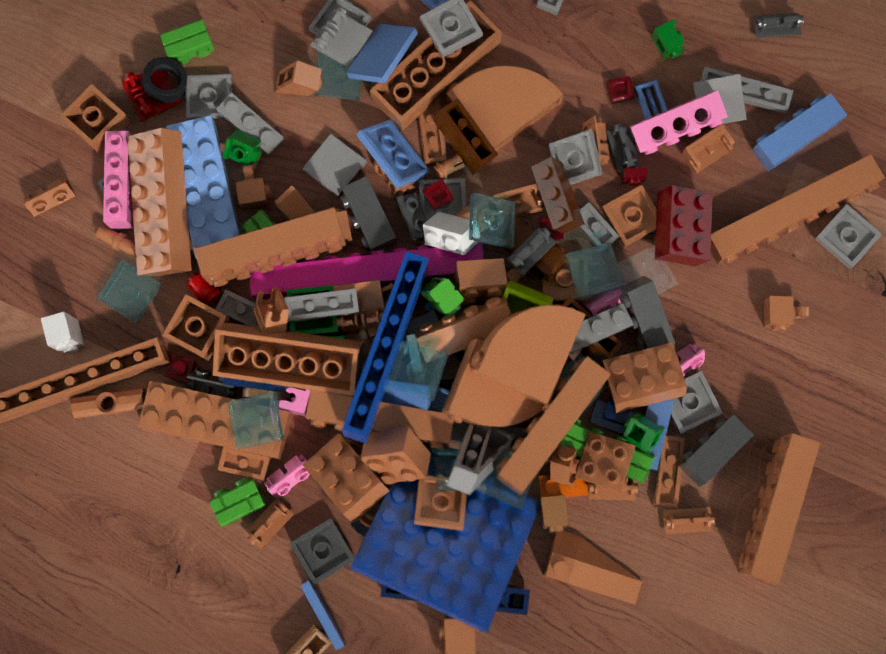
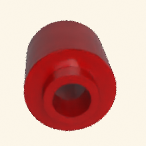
M201 272L193 273L187 280V288L200 302L206 303L208 306L214 304L222 295L219 291L220 288L210 285L202 277Z

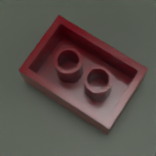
M675 185L657 192L656 260L697 266L710 261L713 193Z

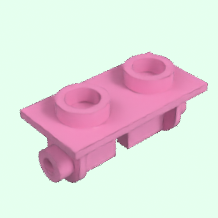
M696 343L688 344L677 352V356L681 359L679 363L683 376L691 369L695 370L704 363L705 350H700Z
M303 454L295 455L284 464L288 471L285 474L279 468L266 478L267 481L264 482V485L275 498L286 495L293 486L300 481H304L310 475L303 466L307 461Z

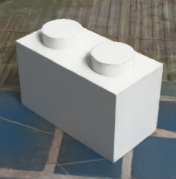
M437 212L423 224L425 245L465 255L479 243L478 222Z
M66 312L41 318L47 346L64 352V354L77 352L79 347L85 346L78 319Z

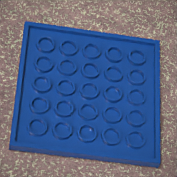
M427 449L431 453L427 476L449 479L455 461ZM486 477L470 495L467 494L464 528L461 531L414 524L418 479L391 484L389 492L386 494L350 569L487 633L541 506L540 501L523 493L518 495L508 486Z

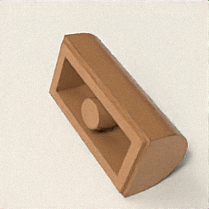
M314 624L286 654H322L332 642L328 635L319 626Z

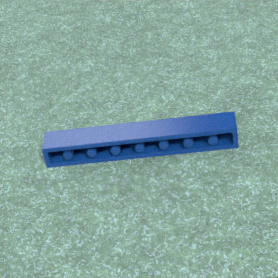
M405 252L342 428L343 436L363 443L368 442L428 271L429 258Z

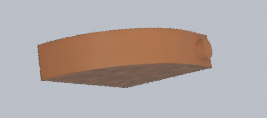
M496 66L478 71L460 83H453L447 89L446 101L450 104L454 100L459 99L495 151H497L562 102L563 94L547 78L534 71L516 66Z
M557 305L539 306L518 311L505 318L490 332L480 351H477L473 356L471 371L538 404H548L586 314L572 308Z
M480 339L470 340L442 409V412L448 414L447 419L459 424L465 421L479 426L502 427L518 424L540 412L545 404H538L471 371L473 356L477 351H480L484 341ZM559 376L557 380V383L550 397L551 399L555 395L556 389L562 381L563 377Z

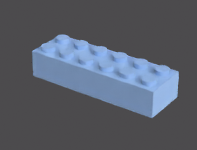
M212 116L166 126V129L181 131L188 227L193 249L242 235L225 161L222 157L223 152L217 126Z

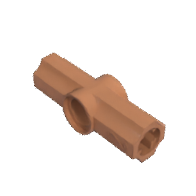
M145 389L113 393L104 392L99 395L72 398L71 412L74 419L142 410L146 397ZM113 398L114 405L111 409L107 410L105 402L107 399Z

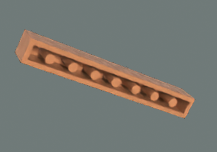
M872 154L712 233L711 254L717 264L723 261L728 264L739 258L737 254L743 251L748 254L759 248L757 244L763 241L768 244L779 238V233L785 231L788 234L799 228V223L806 221L808 224L819 218V213L826 211L828 214L839 208V203L846 201L848 204L859 198V193L866 191L868 194L880 187L878 183L885 177Z
M156 337L1 392L0 424L170 363L164 342Z

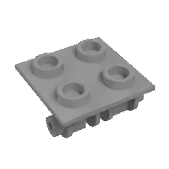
M339 7L338 10L333 9L310 46L350 68L373 31L346 16L347 12Z

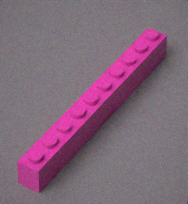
M477 243L465 255L439 248H430L428 245L418 246L417 250L407 251L429 258L428 271L424 281H430L434 277L453 278L457 261L484 260L482 243ZM397 248L392 253H384L382 250L372 251L371 255L361 256V253H351L346 258H338V256L334 255L326 256L324 260L315 261V259H302L301 263H295L290 266H283L282 264L273 267L274 270L267 273H260V271L251 273V296L256 300L258 291L262 289L264 294L262 299H268L271 297L272 287H279L283 297H286V290L327 285L337 286L380 280L381 286L390 285V283L394 284L407 248Z

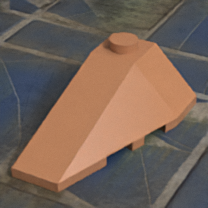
M565 531L555 533L544 569V576L636 605L642 584L641 580L582 537Z

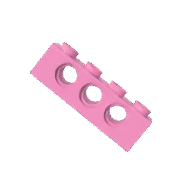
M712 91L628 126L637 151L648 155L657 151V146L666 143V146L679 142L678 137L685 134L691 137L701 133L700 128L707 125L710 128L722 124V119L728 116L719 92ZM699 108L705 112V118L700 122L694 116ZM680 117L684 125L682 129L676 131L673 128V121ZM659 126L662 129V136L655 140L651 136V131L654 127Z
M105 131L103 222L111 229L134 228L127 136L131 135L129 131Z

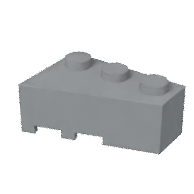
M469 423L447 486L470 495L508 456L516 435L495 427Z

